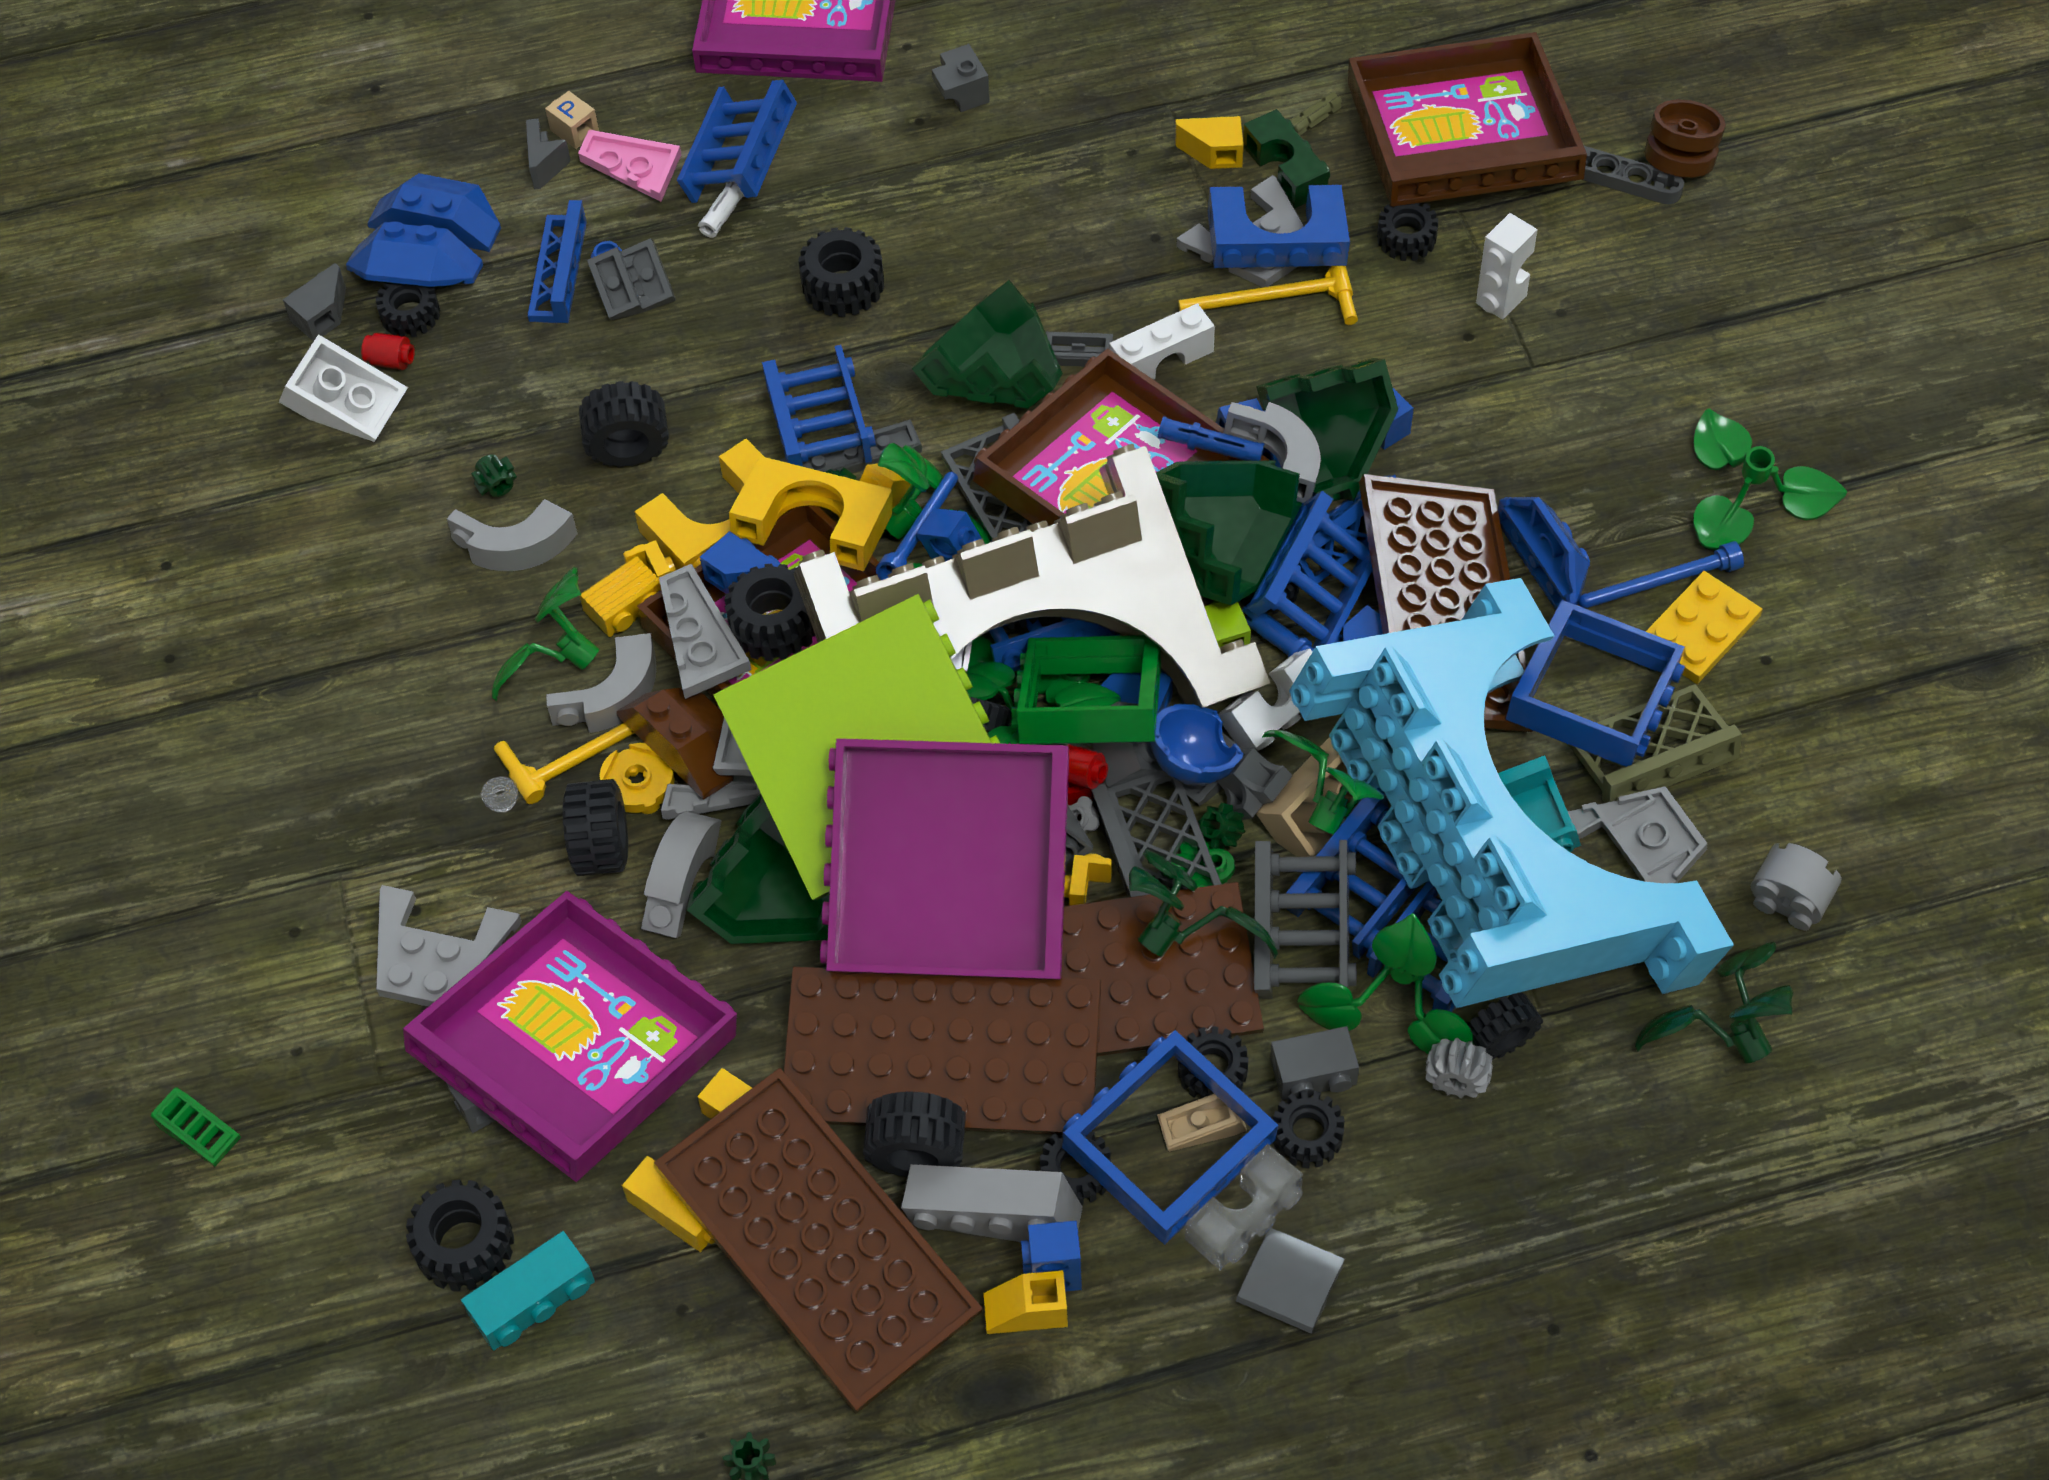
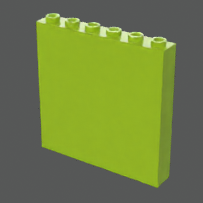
M919 594L713 694L812 900L817 901L830 894V886H824L825 863H831L832 848H826L825 833L826 825H833V809L827 808L828 786H834L835 771H829L830 748H836V738L1000 743L997 735L989 737L983 725L989 722V718L981 702L978 701L973 704L967 692L973 686L965 669L962 667L956 670L950 656L956 654V651L947 633L940 636L934 625V622L940 620L931 600L923 602Z

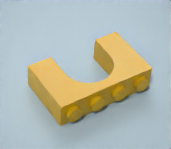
M744 439L719 456L722 477L738 494L759 456L764 457L747 439ZM663 493L635 511L639 532L648 542L656 540L664 558L670 556L676 570L692 564L694 568L701 564L700 556L730 531L729 519L716 524H701L690 520Z
M759 456L729 511L730 532L741 539L746 538L751 543L764 546L776 521L788 510L807 505L824 507L840 517L830 536V553L835 552L839 565L864 571L892 516V489Z
M721 1068L697 1096L702 1114L712 1119L752 1089V1087ZM646 1156L622 1185L627 1202L701 1253L708 1243H715L714 1240L654 1168L655 1160Z

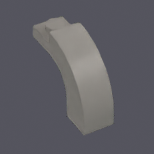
M1231 402L1223 433L1258 443H1265L1264 448L1276 456L1281 468L1300 473L1297 501L1305 503L1312 498L1320 469L1321 456L1317 440L1309 427L1292 412L1271 402H1268L1265 412L1250 406Z
M545 499L527 519L509 527L485 525L456 509L447 518L451 538L460 547L468 548L472 563L495 571H518L543 564L563 551L578 534L573 514Z
M651 633L616 637L615 667L608 678L597 686L584 690L546 694L547 708L552 725L571 726L579 722H586L589 733H594L622 723L623 721L617 716V711L645 693L651 692L655 683L656 654Z
M686 811L679 814L672 821L659 844L647 878L644 895L648 897L641 929L673 938L681 936L694 879L702 863L715 855L722 820Z

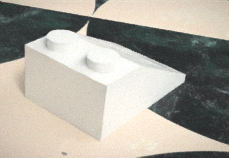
M318 334L286 384L279 402L308 420L375 442L408 387Z

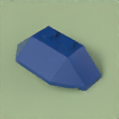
M420 173L381 198L367 223L368 227L377 229L383 222L389 223L394 221L407 225H432L436 228H445L452 232L468 248L490 252L501 229L500 223L479 185Z
M396 221L383 222L355 248L346 263L348 271L354 272L365 280L427 287L454 285L460 282L473 284L483 267L482 259L448 229L436 228L432 225H407Z
M1505 497L1500 499L1498 514L1501 529L1555 610H1557L1561 600L1578 606V601L1586 582L1588 567H1590V559L1587 552L1583 548H1579L1572 538L1568 524L1561 522L1555 511L1540 497Z

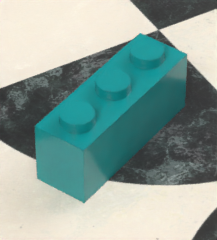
M562 1231L462 1298L461 1302L472 1322L494 1351L500 1346L505 1347L514 1343L521 1336L522 1331L535 1322L541 1323L549 1319L555 1313L556 1308L569 1299L575 1300L584 1295L595 1280L590 1266L566 1233Z

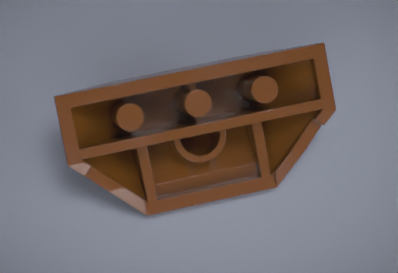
M682 688L649 692L617 711V716L702 799H706L733 781L734 775H718L713 770L724 716L722 711L702 692L686 699Z

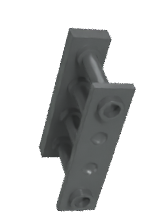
M1339 840V856L1280 857L1279 853H1273L1271 841H1255V920L1269 933L1276 949L1279 950L1280 946L1340 945V967L1280 968L1279 964H1273V955L1267 944L1255 935L1254 990L1255 993H1258L1259 999H1273V987H1279L1280 983H1340L1349 990L1350 986H1357L1356 963H1349V875H1356V852H1349L1347 840ZM1339 871V893L1280 894L1279 890H1273V876H1280V872ZM1340 908V930H1280L1279 927H1273V913H1280V909Z

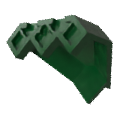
M1010 280L1006 281L990 295H986L929 347L912 367V370L933 395L966 397L967 400L992 404L995 402L1015 404L1014 407L1027 409L1051 392L1063 374L1033 302L1029 304Z
M1370 358L1361 360L1358 364L1345 367L1341 364L1318 369L1307 375L1300 376V373L1285 376L1256 386L1263 411L1266 410L1268 402L1279 405L1299 417L1315 436L1320 449L1321 462L1312 496L1324 491L1333 498L1332 502L1340 499L1354 502L1360 490L1359 481L1363 474L1368 473L1398 412L1385 359Z
M1276 460L1179 461L1156 472L1193 577L1196 580L1200 596L1231 606L1257 591L1302 505V502L1297 501L1300 473L1275 466Z
M760 793L743 811L736 822L739 826L729 840L727 839L723 842L709 864L712 869L703 882L699 881L689 897L687 911L730 944L828 940V925L822 924V906L824 901L829 902L830 894L817 901L811 899Z

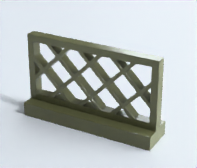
M1694 684L1673 692L1667 708L1660 705L1658 710L1668 717L1665 725L1659 724L1655 732L1648 730V732L1661 735L1658 744L1650 742L1646 752L1654 753L1650 758L1642 761L1635 759L1632 765L1625 767L1572 745L1569 746L1602 790L1603 802L1608 803L1617 801L1620 796L1671 786L1738 759L1740 757L1742 733L1735 724L1728 726L1704 694ZM1693 699L1698 706V710L1696 713L1679 709L1677 706L1679 703ZM1647 703L1597 723L1611 729L1621 726L1635 729ZM1673 718L1693 722L1691 730L1687 731L1670 727ZM1698 724L1712 726L1717 730L1708 735L1696 733ZM1667 736L1686 741L1685 744L1675 748L1664 746ZM1602 762L1621 766V769L1604 775L1600 765Z

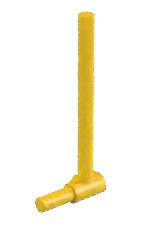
M1331 266L1325 274V278L1178 300L1179 311L1197 303L1202 310L1328 291L1329 295L1339 301L1345 324L1353 325L1358 320L1352 300L1353 291L1346 266Z
M622 723L538 770L521 764L506 741L498 742L494 746V751L509 771V778L527 804H535L544 796L545 782L631 736L634 732L625 723Z

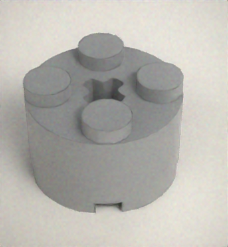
M1779 843L1771 847L1751 883V891L1756 897L1753 905L1766 914H1773L1776 911L1788 917L1789 923L1795 928L1807 931L1812 924L1820 922L1842 879L1837 870L1832 875L1825 868L1828 861L1819 854L1788 843L1785 849H1780Z

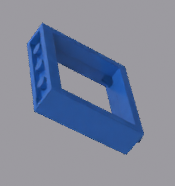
M1561 600L1549 623L1554 637L1550 641L1538 644L1512 694L1506 720L1622 766H1630L1637 755L1644 757L1651 740V736H1648L1647 732L1648 730L1656 731L1663 712L1658 709L1660 705L1667 708L1675 689L1670 684L1672 681L1679 683L1685 666L1679 663L1685 646ZM1564 636L1662 673L1632 736L1533 698Z
M1176 1030L1166 1039L1161 1036L1155 1040L1147 1050L1148 1055L1139 1064L1136 1062L1129 1064L1120 1074V1081L1111 1089L1108 1087L1103 1088L1093 1098L1091 1102L1092 1107L1083 1115L1077 1113L1072 1116L1063 1127L1062 1148L1164 1245L1275 1141L1278 1124ZM1174 1056L1252 1129L1163 1212L1085 1137Z

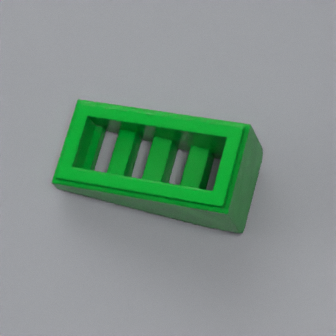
M175 1087L151 1113V1118L159 1129L214 1167L241 1138L235 1130L178 1087ZM192 1115H195L196 1117L182 1130L181 1127ZM205 1124H208L209 1126L206 1128V1130L197 1138V1140H195V1135L203 1128ZM218 1132L222 1134L209 1150L205 1148Z

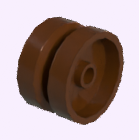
M1676 99L1663 102L1656 107L1650 126L1652 131L1647 138L1644 150L1646 160L1658 170L1678 177L1693 178L1708 174L1716 164L1719 152L1718 146L1723 138L1726 126L1724 117L1710 106L1692 100Z

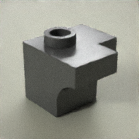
M970 44L940 54L942 66L932 69V79L945 100L953 99L960 112L990 102L988 74Z
M1254 747L1241 750L1243 758L1227 777L1217 780L1226 793L1227 804L1233 805L1234 812L1244 814L1242 820L1253 818L1264 804L1272 803L1293 776L1283 765H1275L1267 761Z

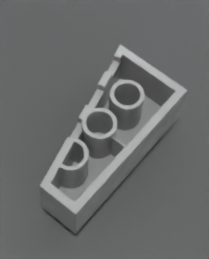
M913 1164L910 1165L901 1207L911 1223L923 1230L941 1229L1017 1242L1029 1240L1028 1225L1077 1220V1228L1079 1229L1083 1208L1062 1172Z

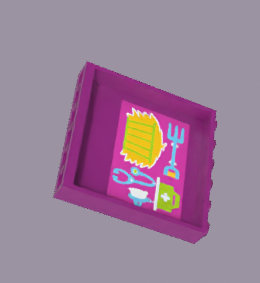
M702 0L692 49L696 73L883 82L896 0Z
M565 891L403 1028L405 1051L577 1182L736 1036L737 1013L727 1002L719 1001L706 992L705 988L698 981L690 980L681 974L669 960H662L651 952L644 942L639 939H633L622 931L614 920L606 919L597 913L586 900L578 899L569 891Z

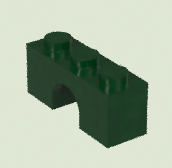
M1277 109L1244 124L1243 147L1260 167L1274 161L1283 162V164L1278 165V182L1294 209L1306 204L1309 185H1328L1330 170L1323 160L1320 161L1313 153L1309 142L1305 139L1303 140L1298 135L1292 122L1289 119H1285Z

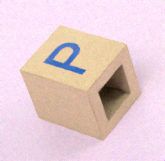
M567 91L545 108L550 131L561 139L566 140L575 149L582 145L588 130L599 131L595 109L570 91Z

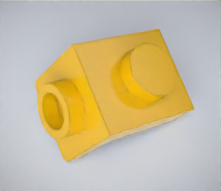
M656 540L647 544L637 545L623 553L625 563L638 556L644 565L651 569L652 573H655L657 578L676 570L671 557L664 558Z
M1098 854L1074 855L1072 875H1065L1064 898H1069V906L1086 903L1089 881L1111 882L1112 859L1104 858Z

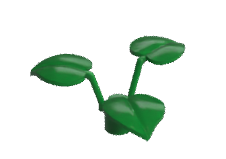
M1709 408L1704 411L1696 426L1694 452L1698 460L1712 470H1720L1728 463L1733 468L1743 464L1742 476L1745 479L1734 503L1724 496L1714 495L1706 497L1697 505L1693 515V525L1699 543L1705 548L1718 550L1720 545L1732 541L1741 544L1749 537L1754 525V517L1748 510L1739 506L1750 485L1762 484L1768 480L1769 476H1772L1777 490L1785 492L1782 498L1785 510L1792 516L1802 520H1814L1824 516L1845 498L1847 490L1829 475L1806 466L1788 469L1783 476L1782 484L1778 475L1779 469L1777 466H1773L1775 457L1772 451L1763 446L1751 448V436L1741 424L1723 417Z
M891 443L882 451L878 466L894 471L911 484L900 502L892 508V516L886 526L887 531L891 535L901 539L907 534L922 511V508L915 501L921 492H925L929 485L936 490L943 479V475L931 462L923 458L910 446L904 445L900 447L895 443ZM968 514L984 543H990L991 540L984 528Z
M573 567L549 590L540 604L539 613L535 618V621L539 623L549 613L565 631L556 643L560 648L559 652L536 643L524 644L506 660L497 673L492 687V698L496 702L500 687L524 663L526 658L534 652H541L555 657L561 663L567 658L580 670L587 667L600 649L576 630L559 608L566 601L581 595L578 587V568Z
M983 662L968 667L966 673L973 688L967 690L970 697L987 700L999 693L1010 710L1014 707L1010 695L1005 688L1016 681V675L1011 667L999 662ZM1087 682L1070 685L1062 689L1055 696V703L1058 707L1111 706L1116 702H1121V697L1112 690ZM1000 726L988 732L990 738L997 735L1001 744H1019L1018 730H1012L1011 726ZM1032 744V745H1049V744Z
M1268 730L1264 732L1262 737H1281L1293 745L1308 751L1319 762L1316 794L1312 800L1317 805L1308 821L1313 826L1333 835L1340 827L1344 817L1349 816L1353 807L1361 799L1376 798L1383 800L1384 795L1368 783L1353 779L1350 775L1340 770L1326 767L1329 754L1310 740L1282 730ZM1326 772L1332 774L1343 785L1338 794L1328 790L1326 795H1323ZM1347 792H1349L1353 797L1349 802L1348 799L1345 798Z
M1414 913L1398 923L1383 928L1375 935L1372 942L1373 952L1385 967L1360 997L1353 999L1351 991L1346 986L1328 982L1309 987L1299 995L1297 1000L1300 1009L1322 1027L1331 1030L1347 1026L1348 1031L1355 1029L1362 1019V1014L1357 1007L1363 1005L1384 979L1391 974L1392 978L1400 984L1415 982V1016L1418 1020L1410 1023L1408 1034L1419 1049L1428 1054L1431 1051L1432 1045L1440 1043L1441 1039L1454 1041L1455 1038H1459L1464 1042L1471 1040L1474 1045L1469 1026L1457 1014L1442 1009L1431 1010L1426 1015L1423 1012L1422 982L1424 977L1434 970L1437 957L1428 933Z

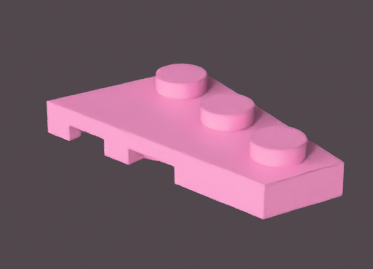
M588 130L578 154L580 162L662 202L681 157L680 146Z

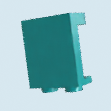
M1545 755L1498 773L1511 797L1539 829L1570 853L1574 848L1581 846L1577 830L1562 800Z

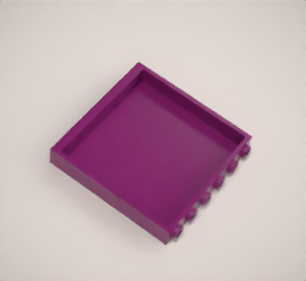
M836 738V748H830L829 771H835L834 786H828L827 808L833 809V825L827 824L825 833L826 848H832L831 863H825L824 886H830L829 902L824 901L822 906V924L828 925V940L821 941L820 961L827 964L826 971L1061 979L1069 747L1064 745Z

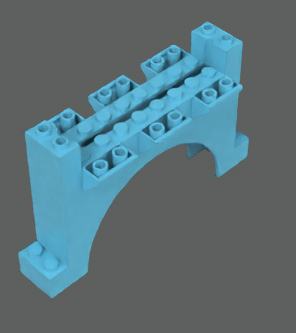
M1521 578L1485 584L1460 621L1316 646L1289 690L1292 701L1298 707L1304 721L1342 714L1329 734L1333 748L1340 755L1348 775L1353 779L1368 783L1375 789L1380 787L1385 792L1391 807L1377 826L1383 842L1387 844L1396 861L1399 872L1404 876L1410 889L1417 888L1430 880L1442 899V902L1427 922L1430 925L1432 935L1438 940L1447 957L1448 963L1439 973V977L1445 992L1449 994L1456 1008L1645 962L1651 977L1655 980L1662 994L1699 985L1734 944L1697 880L1683 883L1644 882L1605 871L1584 861L1553 841L1532 822L1511 797L1493 764L1484 731L1486 696L1501 686L1521 679L1525 670L1516 656L1517 653L1535 644L1550 641L1554 637L1552 630Z

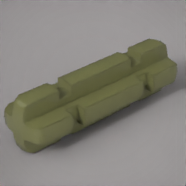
M1330 92L1322 100H1318L1300 113L1301 116L1296 115L1290 119L1295 131L1301 136L1307 129H1311L1329 116L1328 113L1333 114L1339 110L1342 100L1335 92Z

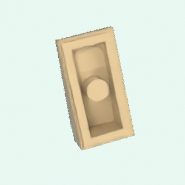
M1215 1094L1157 1115L1169 1152L1235 1136L1247 1131L1245 1122Z

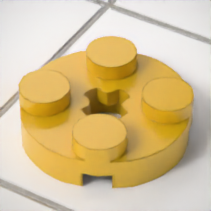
M646 743L629 744V749L619 753L618 750L612 752L605 759L600 770V780L614 779L622 793L625 812L629 813L642 812L643 814H652L656 812L660 804L663 803L667 784H674L675 781L672 768ZM639 772L643 773L644 780L640 783H632L628 779L630 776L636 777Z

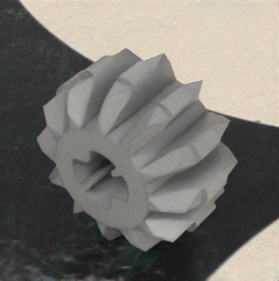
M1455 1038L1454 1041L1441 1039L1440 1043L1432 1045L1431 1051L1428 1053L1425 1069L1426 1080L1433 1083L1435 1090L1445 1091L1447 1096L1453 1094L1457 1095L1460 1099L1464 1095L1472 1098L1477 1097L1479 1093L1486 1092L1487 1086L1490 1084L1493 1057L1486 1053V1048L1473 1045L1471 1040L1464 1042L1459 1038Z

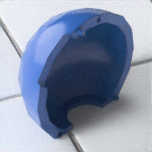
M1175 704L1162 709L1157 714L1155 742H1150L1152 752L1161 769L1177 781L1187 785L1204 786L1225 778L1241 761L1243 753L1237 743L1233 744L1231 748L1226 745L1222 735L1223 721L1216 710L1205 707L1201 708L1195 704Z

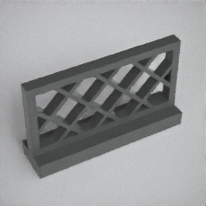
M1015 413L1002 417L1003 425L941 451L943 461L950 472L957 474V484L990 540L997 537L1002 528L1011 529L1018 527L1019 532H1023L1026 530V527L1030 526V521L1024 519L1023 523L1007 520L1006 518L1011 509L1009 506L986 490L981 492L969 487L974 476V459L976 455L987 444L996 441L1005 429H1012L1019 423ZM964 454L974 457L970 468L957 465L953 459ZM988 502L1004 506L1000 518L985 514L984 510Z
M1160 771L1107 788L1104 782L1091 789L1093 805L1098 811L1100 824L1127 897L1149 895L1145 892L1130 891L1129 872L1134 866L1145 870L1163 885L1170 888L1173 887L1172 879L1165 877L1163 872L1159 870L1156 873L1142 866L1145 858L1143 855L1145 849L1157 853L1170 863L1173 862L1189 869L1187 874L1191 878L1197 872L1209 877L1212 885L1221 884L1182 782L1167 775L1164 771ZM1172 780L1175 791L1169 800L1153 794L1157 785ZM1131 793L1141 797V800L1135 810L1132 811L1120 806L1117 798ZM1178 798L1180 800L1181 805L1176 803ZM1148 801L1165 807L1158 821L1141 814ZM1171 810L1185 815L1187 818L1181 831L1164 824ZM1124 816L1129 818V821L1127 823L1125 821ZM1136 821L1153 828L1146 842L1134 838L1130 834ZM1190 829L1192 831L1193 836L1188 834ZM1160 831L1177 838L1169 852L1152 845ZM1183 841L1195 845L1199 849L1193 862L1176 855ZM1136 847L1141 849L1139 854L1137 853ZM1202 860L1206 867L1199 865ZM1181 885L1180 890L1188 889L1184 885Z

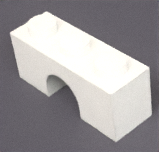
M1511 213L1485 236L1476 304L1480 305L1486 312L1492 313L1502 320L1527 296L1530 274L1521 269V266L1534 252L1538 230Z
M1197 303L1110 342L1109 349L1150 378L1155 379L1158 364L1165 357L1176 353L1184 365L1214 352L1215 326Z
M1311 649L1293 653L1269 673L1278 689V699L1274 706L1269 705L1258 691L1242 694L1218 714L1227 732L1242 749L1254 747L1259 751L1275 740L1274 737H1262L1265 731L1279 730L1280 728L1285 730L1300 720L1301 717L1298 714L1300 711L1294 705L1289 690L1312 654Z

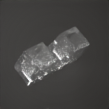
M1267 1144L1240 1171V1187L1251 1196L1253 1202L1242 1209H1230L1212 1197L1186 1222L1185 1240L1219 1270L1229 1261L1232 1264L1236 1263L1246 1253L1248 1249L1247 1244L1256 1235L1262 1237L1269 1231L1276 1221L1275 1216L1283 1208L1289 1210L1300 1200L1303 1194L1301 1191L1303 1174Z

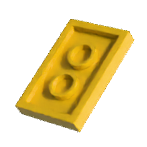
M1703 571L1646 632L1685 646L1679 663L1685 666L1682 675L1698 684L1761 617L1763 609L1706 571Z

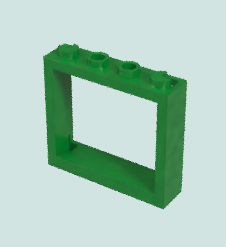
M1145 635L1028 639L1027 652L1020 653L1021 670L1017 672L1014 707L1011 708L1012 730H1018L1019 744L1155 742L1161 677V651L1157 644ZM1141 673L1138 705L1036 707L1041 675Z

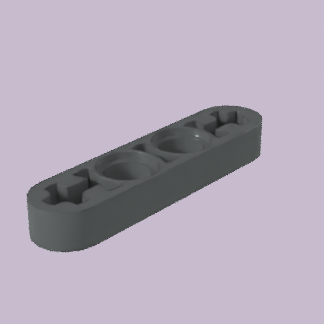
M1584 146L1587 153L1584 181L1662 204H1674L1680 200L1684 187L1682 177L1664 173L1652 165ZM1605 165L1611 167L1614 171L1602 173L1597 167ZM1640 175L1645 181L1637 183L1631 181L1628 177Z

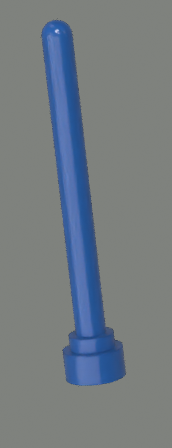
M948 472L945 474L895 552L885 554L876 566V574L880 580L888 578L887 575L891 574L893 569L907 564V558L919 541L916 535L917 531L933 508L940 509L958 481L956 473Z
M1736 541L1720 545L1719 549L1714 551V555L1583 594L1578 602L1581 607L1589 608L1691 577L1703 571L1707 572L1717 568L1720 571L1726 570L1727 572L1738 570L1744 567L1743 553L1739 544Z

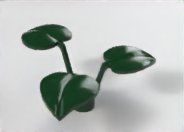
M1146 849L1143 852L1144 857L1148 860V864H1152L1158 870L1171 877L1173 883L1171 891L1145 870L1137 866L1130 870V891L1145 892L1163 900L1158 913L1155 914L1138 937V941L1154 954L1163 957L1174 941L1182 944L1186 937L1215 918L1223 916L1235 921L1261 938L1269 947L1274 959L1277 957L1278 952L1275 943L1266 929L1255 919L1231 906L1228 908L1220 906L1181 932L1179 927L1182 925V922L1168 911L1171 905L1180 911L1184 909V904L1176 897L1181 885H1184L1193 892H1195L1198 886L1184 870L1170 863L1164 857Z
M1769 942L1757 948L1742 951L1723 962L1718 968L1717 972L1720 977H1726L1735 973V979L1743 1002L1742 1006L1736 1008L1729 1015L1731 1021H1735L1730 1025L1732 1032L1729 1035L1702 1010H1694L1692 1005H1687L1667 1011L1650 1021L1640 1032L1636 1040L1635 1048L1637 1052H1639L1644 1044L1676 1033L1687 1027L1694 1020L1699 1019L1719 1035L1727 1047L1735 1045L1745 1064L1756 1062L1770 1054L1773 1049L1755 1017L1782 1014L1792 1015L1791 1001L1793 990L1790 985H1783L1764 991L1750 1000L1743 976L1747 969L1763 964L1772 956L1776 950L1775 942Z

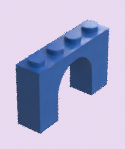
M1309 185L1305 209L1307 224L1297 231L1282 234L1262 230L1250 221L1246 214L1243 187H1210L1208 220L1214 268L1347 266L1350 238L1342 185Z

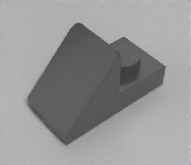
M538 118L526 120L529 170L534 190L541 189L570 162L567 141L563 139L549 141L548 132L541 131Z

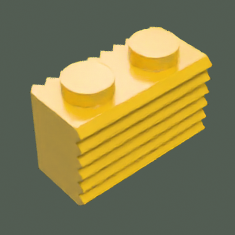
M635 556L582 592L580 600L583 611L608 637H612L614 633L623 632L632 625L633 621L639 617L637 606L649 596L661 591V585L655 573H652L651 569H648L642 560Z

